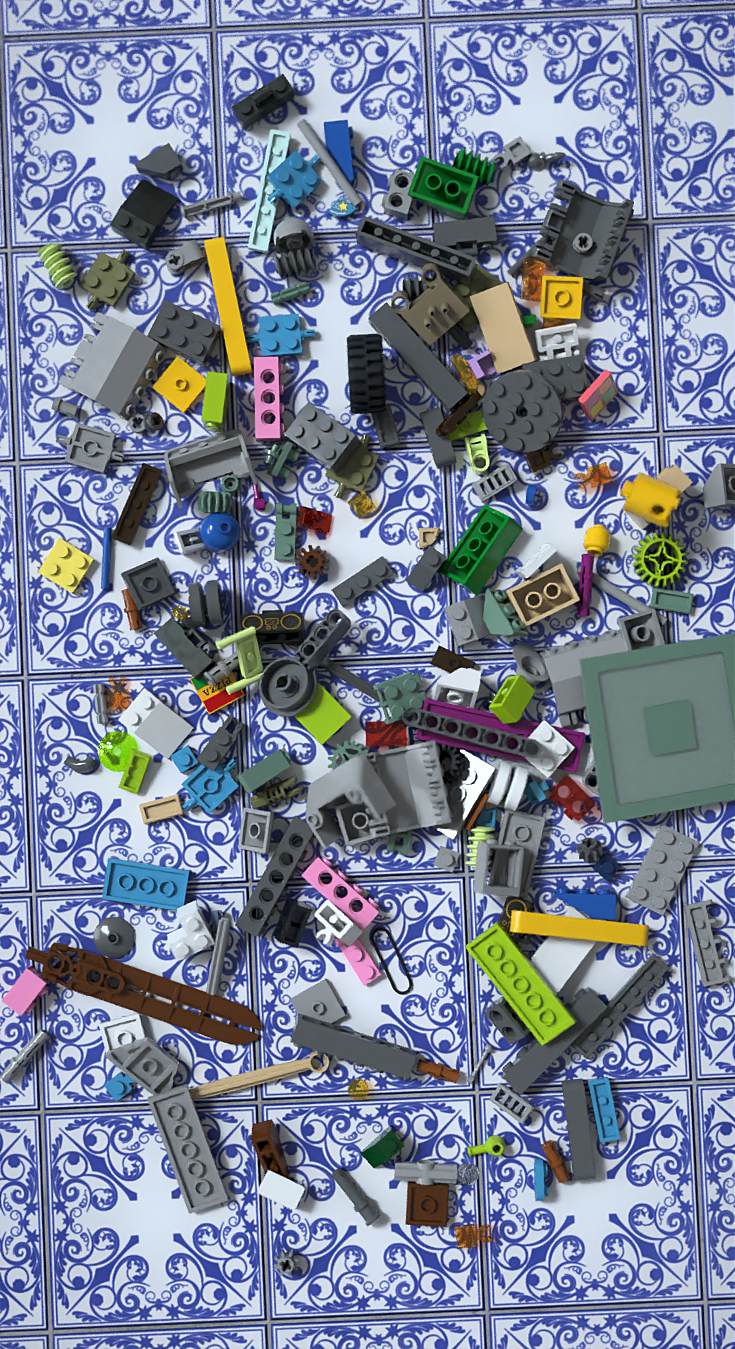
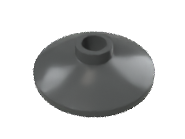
M108 917L97 925L93 939L97 950L101 954L110 958H118L130 951L134 944L135 935L128 921L120 917ZM111 934L117 937L115 942L110 941L109 937Z

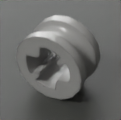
M587 233L578 234L573 240L574 250L578 253L587 252L592 246L591 236ZM581 238V241L585 239L587 241L585 243L587 247L584 248V246H582L581 248L578 245L580 243L578 239Z
M141 414L131 416L128 422L130 429L138 434L145 432L146 428L143 421L141 422L143 426L140 429L139 427L137 429L134 428V421L136 419L138 421L140 419L143 420L144 416Z

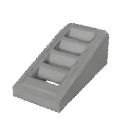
M506 463L473 483L472 486L481 502L515 484L518 479L510 465ZM501 472H506L508 478L510 479L508 482L505 480ZM497 475L503 485L499 486L494 476ZM489 479L495 487L493 491L487 482ZM482 483L488 491V494L486 495L480 487V484Z
M502 1083L498 1085L489 1099L522 1125L536 1107ZM502 1091H505L506 1094L502 1100H497ZM509 1096H512V1100L510 1101L508 1106H506L504 1103L506 1102ZM519 1101L520 1103L515 1109V1111L512 1110L511 1108L513 1107L515 1102ZM523 1106L527 1107L522 1116L518 1114Z

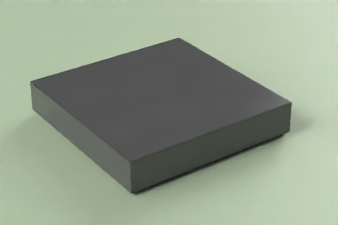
M158 557L121 573L138 611L176 594Z

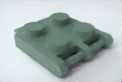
M410 671L373 686L374 690H377L380 699L379 706L383 708L386 718L384 719L385 724L403 719V712L409 707L422 709L424 699H427L424 690L418 691V689L423 688L420 674H412ZM381 689H383L386 700L383 698ZM387 705H388V707H389L391 717H389V714H388V711H387V708H386ZM410 711L406 717L414 715L416 712Z

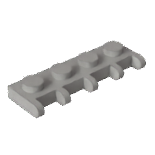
M712 899L683 906L704 987L731 980L730 975H722L720 964L727 962L726 957L718 959L715 944L722 942L721 937L713 938L710 926L711 923L717 922V918H709L706 905L713 904Z

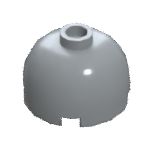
M289 217L277 225L274 232L276 251L279 254L285 252L288 255L289 251H292L294 256H296L297 249H300L302 254H304L305 248L310 250V246L315 244L311 226L300 218Z

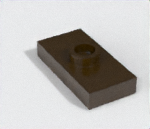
M439 645L430 664L451 674L460 668L473 669L476 663Z

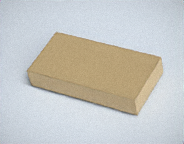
M179 794L139 804L144 824L184 814Z

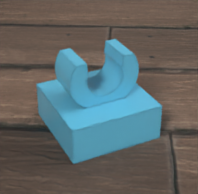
M532 781L526 784L524 793L532 805L546 798L543 792L549 786L545 781L539 784L536 781Z

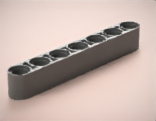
M409 707L403 712V721L409 726L528 758H536L542 752L541 744L534 739L414 707ZM410 711H415L418 714V719L413 723L408 722L406 718L407 713ZM430 716H434L438 720V724L434 728H429L426 724V720ZM451 721L456 722L458 725V730L455 733H449L446 729L447 724ZM469 727H475L478 730L476 738L470 739L467 737L466 731ZM494 732L498 735V741L495 744L487 742L486 736L488 733ZM509 738L518 740V747L511 750L507 747L506 741ZM535 743L538 746V752L535 755L528 754L526 750L528 744Z

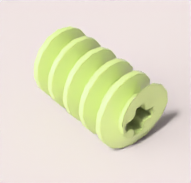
M61 243L48 244L37 251L41 255L40 259L42 262H45V268L49 269L48 274L52 276L51 280L56 284V289L68 287L73 283V278L77 276L76 272L70 273L74 268L73 265L66 266L70 259L62 258L66 252L65 250L59 251L62 248Z
M475 825V828L469 830L474 836L468 837V840L472 841L473 844L467 845V848L471 849L472 852L466 854L467 857L471 858V861L465 862L466 865L475 868L478 842L486 843V839H494V835L489 832L494 831L495 828Z

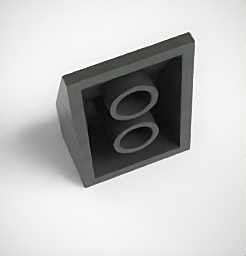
M142 179L120 206L110 226L113 232L149 251L178 198Z

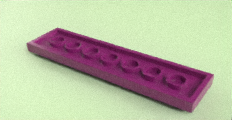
M424 699L422 710L526 738L540 724L520 719L518 722L504 724L494 713L430 699ZM430 716L427 718L426 724L429 728H434L437 726L438 720L436 717ZM451 721L447 724L446 729L449 733H455L458 730V725L456 722ZM552 726L575 747L556 769L577 773L585 733ZM469 727L466 731L467 737L470 739L476 738L478 730L475 727ZM418 728L416 739L425 741L435 740V743L528 762L523 756ZM494 732L488 733L486 736L487 742L495 744L498 741V735ZM509 738L506 741L507 747L511 750L518 747V740Z

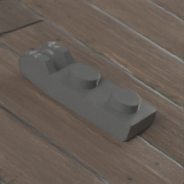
M231 715L228 716L222 727L218 728L196 759L197 762L212 772L215 771L235 743L238 734L245 725L242 722L237 724L232 734L226 731L234 719Z

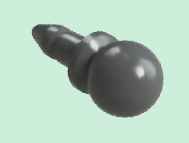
M541 152V154L532 153L527 158V164L531 169H539L541 166H547V162L560 160L566 154L563 152L546 155L544 152Z

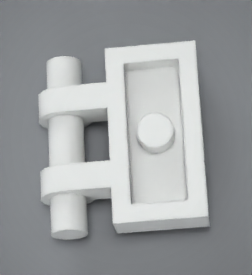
M575 323L535 330L538 352L546 351V355L538 356V361L580 355L579 349L571 350V346L579 345L577 325ZM564 348V352L553 353L554 349Z

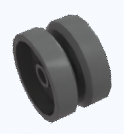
M218 580L207 581L205 586L206 594H204L203 586L200 582L189 583V609L194 628L206 626L207 613L213 626L224 624L222 598Z

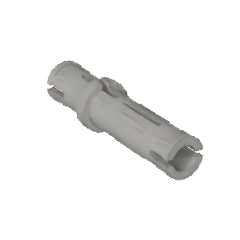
M40 1028L19 1054L11 1058V1063L0 1074L2 1081L9 1084L19 1071L25 1069L24 1065L50 1038V1035L45 1030Z

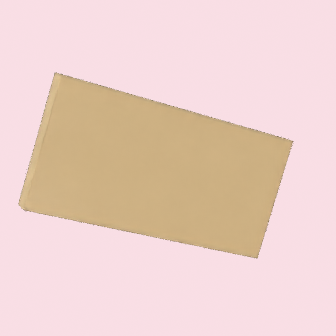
M509 282L470 296L485 341L491 352L497 374L536 360Z

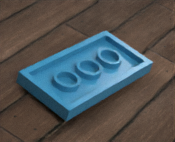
M108 858L102 899L177 911L178 908L185 905L190 870Z

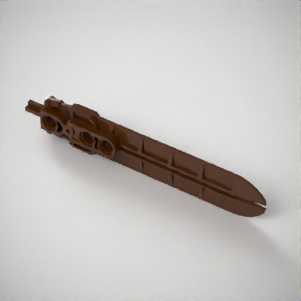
M54 942L48 953L29 946L26 952V959L44 964L41 972L42 978L54 984L57 982L66 989L228 1044H247L257 1040L260 1036L233 1025L235 1022L259 1031L262 1029L259 1019L250 1009L231 1000L207 994L205 991L106 958L82 948L68 947L69 945ZM67 951L77 952L79 956L78 962H74L72 956L67 954ZM53 957L60 958L62 962L61 967H54L51 959ZM92 971H98L101 974L99 981L91 979L90 973ZM68 973L73 976L72 980L68 983L58 979L59 976L62 977ZM113 977L120 980L121 984L117 988L110 985L109 981ZM125 985H128V986H131V987H134V988H137V989H140V990H143V991H142V993H139V992H136V991L127 989V988H125L124 986H125ZM146 992L169 999L172 1002L168 1003L146 995ZM177 1002L195 1008L197 1010H200L201 1012L197 1013L175 1005V1003ZM206 1012V1013H209V1014H212V1015L221 1017V1018H223V1019L229 1020L230 1022H229V1023H226V1022H223V1021H220V1020H217V1019H214V1018L205 1016L204 1013Z

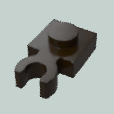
M558 443L548 445L546 450L542 447L536 451L523 454L531 473L551 465L550 458L559 459L562 456L561 453L553 454V448L557 447Z

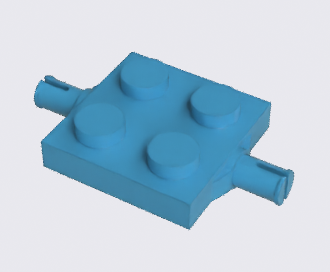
M295 150L266 177L275 190L267 198L270 204L274 205L282 198L294 209L323 182L314 171V167L321 162L320 158L317 159L319 156L314 155L307 162Z
M299 313L258 317V334L246 335V343L259 342L262 357L303 355V338H315V329L302 330Z
M232 758L225 766L219 764L214 772L203 765L193 772L181 784L191 797L182 807L189 812L190 809L198 804L209 814L240 786L230 773L238 765L237 762L232 764L235 759Z

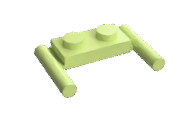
M253 626L216 642L219 650L235 643L241 673L245 678L227 686L228 694L258 682L263 672L255 635L256 630Z

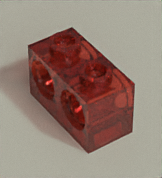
M567 774L548 790L551 794L549 796L551 801L557 806L561 804L565 808L563 813L571 821L573 819L579 821L596 805ZM561 786L568 788V795L566 797H560L558 794V789ZM579 800L582 802L583 807L581 811L575 812L572 805L575 801Z

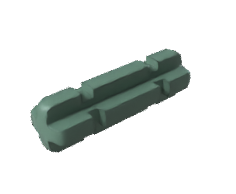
M303 282L299 286L295 285L283 289L280 293H272L271 300L274 305L282 303L283 300L286 302L300 297V294L310 293L309 285L307 282Z

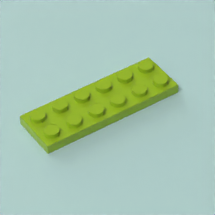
M496 922L465 946L542 1046L575 1023L576 1019L499 922Z

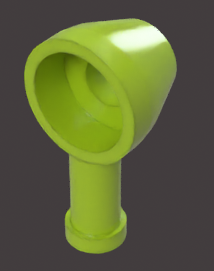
M492 1135L483 1145L467 1147L468 1155L472 1157V1155L488 1153L491 1156L498 1157L505 1152L506 1143L501 1136ZM495 1145L500 1146V1149L498 1151L493 1150V1147Z

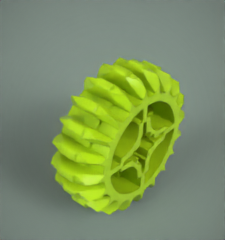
M654 532L652 538L649 535L645 536L646 542L643 540L638 542L641 547L636 546L634 548L639 554L632 555L633 559H638V562L632 563V566H639L640 569L636 570L635 574L642 572L643 575L640 577V580L642 581L647 577V585H650L654 580L655 587L659 586L660 581L662 586L666 587L667 580L670 584H674L675 580L673 577L679 580L681 575L678 572L684 573L686 571L681 565L688 564V561L682 560V558L687 556V553L680 552L685 546H677L680 542L679 539L672 542V534L665 539V532L660 534V538L657 532ZM659 543L655 554L645 555L650 545ZM665 545L673 551L675 558L667 555ZM661 555L665 561L658 564L653 558ZM644 561L653 565L655 575L646 568ZM665 565H675L670 574L661 576Z

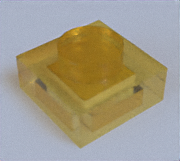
M364 490L348 501V504L359 519L376 509Z

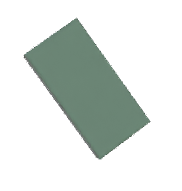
M653 587L650 608L691 614L694 594Z

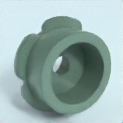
M232 474L222 478L221 489L224 492L235 494L240 489L241 482L238 477Z

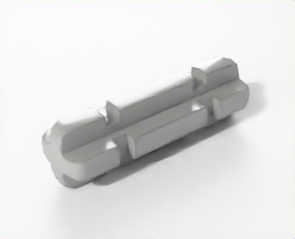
M96 684L93 686V691L96 694L94 700L96 713H98V716H96L97 723L106 724L109 720L108 715H106L108 711L106 695H104L105 685Z

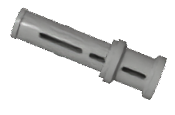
M237 651L226 660L218 661L216 666L208 672L204 671L202 673L205 681L212 688L222 678L230 676V671L239 665Z

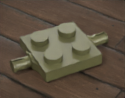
M123 249L117 259L100 252L79 286L92 296L86 306L89 310L94 311L99 301L115 308L136 276V273L124 264L130 255L127 250Z
M363 434L360 440L361 443L337 475L329 469L327 470L325 476L334 480L339 485L334 494L335 497L342 499L346 489H353L363 493L380 458L379 455L370 452L366 448L371 436Z

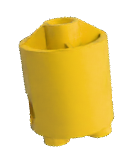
M639 472L634 482L626 480L621 490L620 496L626 498L622 510L666 528L671 518V511L675 510L679 503L681 490Z

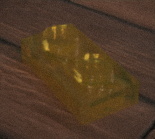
M458 353L452 356L450 362L461 381L467 386L469 395L478 391L477 386L479 382L474 374L471 375L467 369L469 365L464 357L461 358Z

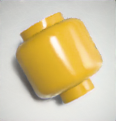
M597 524L588 528L585 531L583 548L588 554L602 556L609 550L611 533L603 525Z

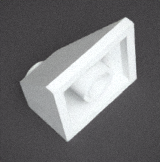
M460 668L438 680L433 700L474 709L481 671H476L472 668Z

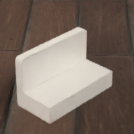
M268 1170L262 1183H260L257 1193L295 1211L305 1187Z

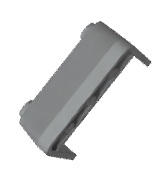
M232 429L181 445L164 453L169 483L179 509L183 508L181 497L190 496L195 490L194 484L233 472L235 477L241 479L251 475L253 484H258L242 432L239 429Z
M356 755L317 779L308 787L305 818L323 849L343 836L342 831L325 805L345 793L348 799L355 804L366 801L376 818L396 805L372 764L364 755Z

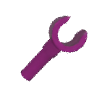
M252 483L254 508L264 511L266 499H259L258 484L254 485Z

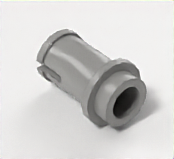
M60 397L59 399H54L51 409L55 410V413L61 412L75 418L79 406L63 401Z

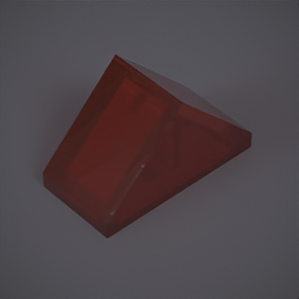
M301 506L297 528L299 530L329 535L333 515Z

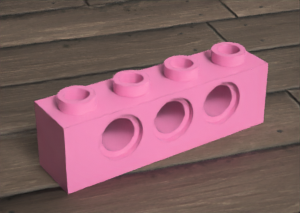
M254 357L255 438L257 442L281 441V436L285 433L284 423H281L280 415H284V403H280V395H284V384L280 383V375H283V362L279 363L278 357ZM266 375H273L275 377L274 381L270 384L265 383L263 380ZM267 395H273L275 401L267 404L264 402V398ZM273 415L276 419L274 423L267 424L264 422L265 417Z
M318 856L301 876L363 931L379 913L377 909L379 905L372 898L367 900L361 895L363 890L356 884L351 886L346 881L348 877L342 871L336 872L331 868L333 864L325 856L322 859ZM328 872L332 875L333 879L330 883L322 882L321 875ZM338 887H346L348 894L345 897H339L336 894ZM354 900H360L363 903L361 910L355 911L352 909L351 904Z

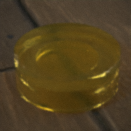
M357 1078L350 1082L348 1093L352 1099L363 1100L368 1095L369 1087L365 1080Z

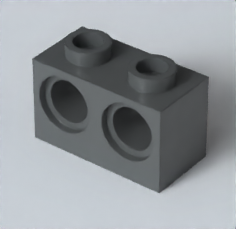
M504 996L495 1000L484 1012L510 1045L524 1038L530 1031Z

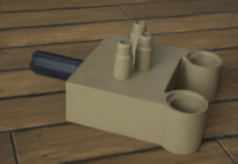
M428 263L422 268V281L430 287L411 304L409 296L405 291L394 292L391 298L392 310L395 313L401 314L430 346L445 332H448L463 350H467L473 342L456 323L470 311L469 304L440 274V269L436 264ZM428 271H434L437 274L432 279L425 276ZM401 298L406 303L403 306H398L395 304V301Z

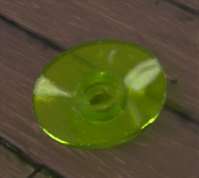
M110 732L99 743V760L104 767L111 771H124L131 750L139 751L138 744L126 732ZM116 747L120 748L121 753L119 755L114 754V749Z

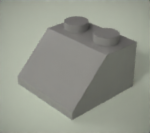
M482 595L444 607V612L457 647L492 635L483 621L485 602Z

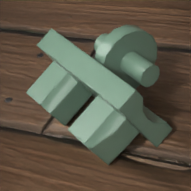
M283 441L280 448L276 444L273 445L271 450L265 448L263 453L268 455L265 463L270 465L266 474L287 479L291 469L283 465L284 461L287 458L295 462L300 454L299 451L292 447L293 443Z

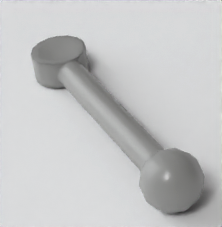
M491 1045L485 1046V1052L468 1078L467 1082L470 1084L473 1082L488 1053L493 1050Z

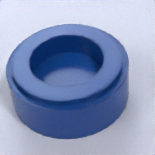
M528 485L525 501L527 505H534L537 485Z

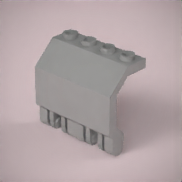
M97 312L93 319L96 323L92 322L90 327L98 331L99 334L95 338L85 333L83 338L87 341L81 340L74 353V356L78 359L72 357L70 360L73 365L80 368L77 373L65 369L64 374L73 378V380L62 375L58 383L69 390L78 392L98 402L122 419L129 421L135 412L137 404L144 396L147 386L154 378L157 368L164 360L167 350L137 329Z
M608 630L599 636L590 635L585 637L584 640L578 642L569 641L564 646L548 647L545 651L540 652L541 659L546 666L551 681L562 728L571 727L569 714L573 726L578 725L575 711L581 709L584 720L588 722L579 659L628 651L623 637L618 630Z
M435 740L363 754L372 762L373 768L396 803L394 807L382 814L383 819H374L368 822L369 826L384 824V826L370 829L371 838L451 823L452 811L447 804L448 791L443 784L444 770L439 763L440 750ZM366 808V813H372L371 809Z

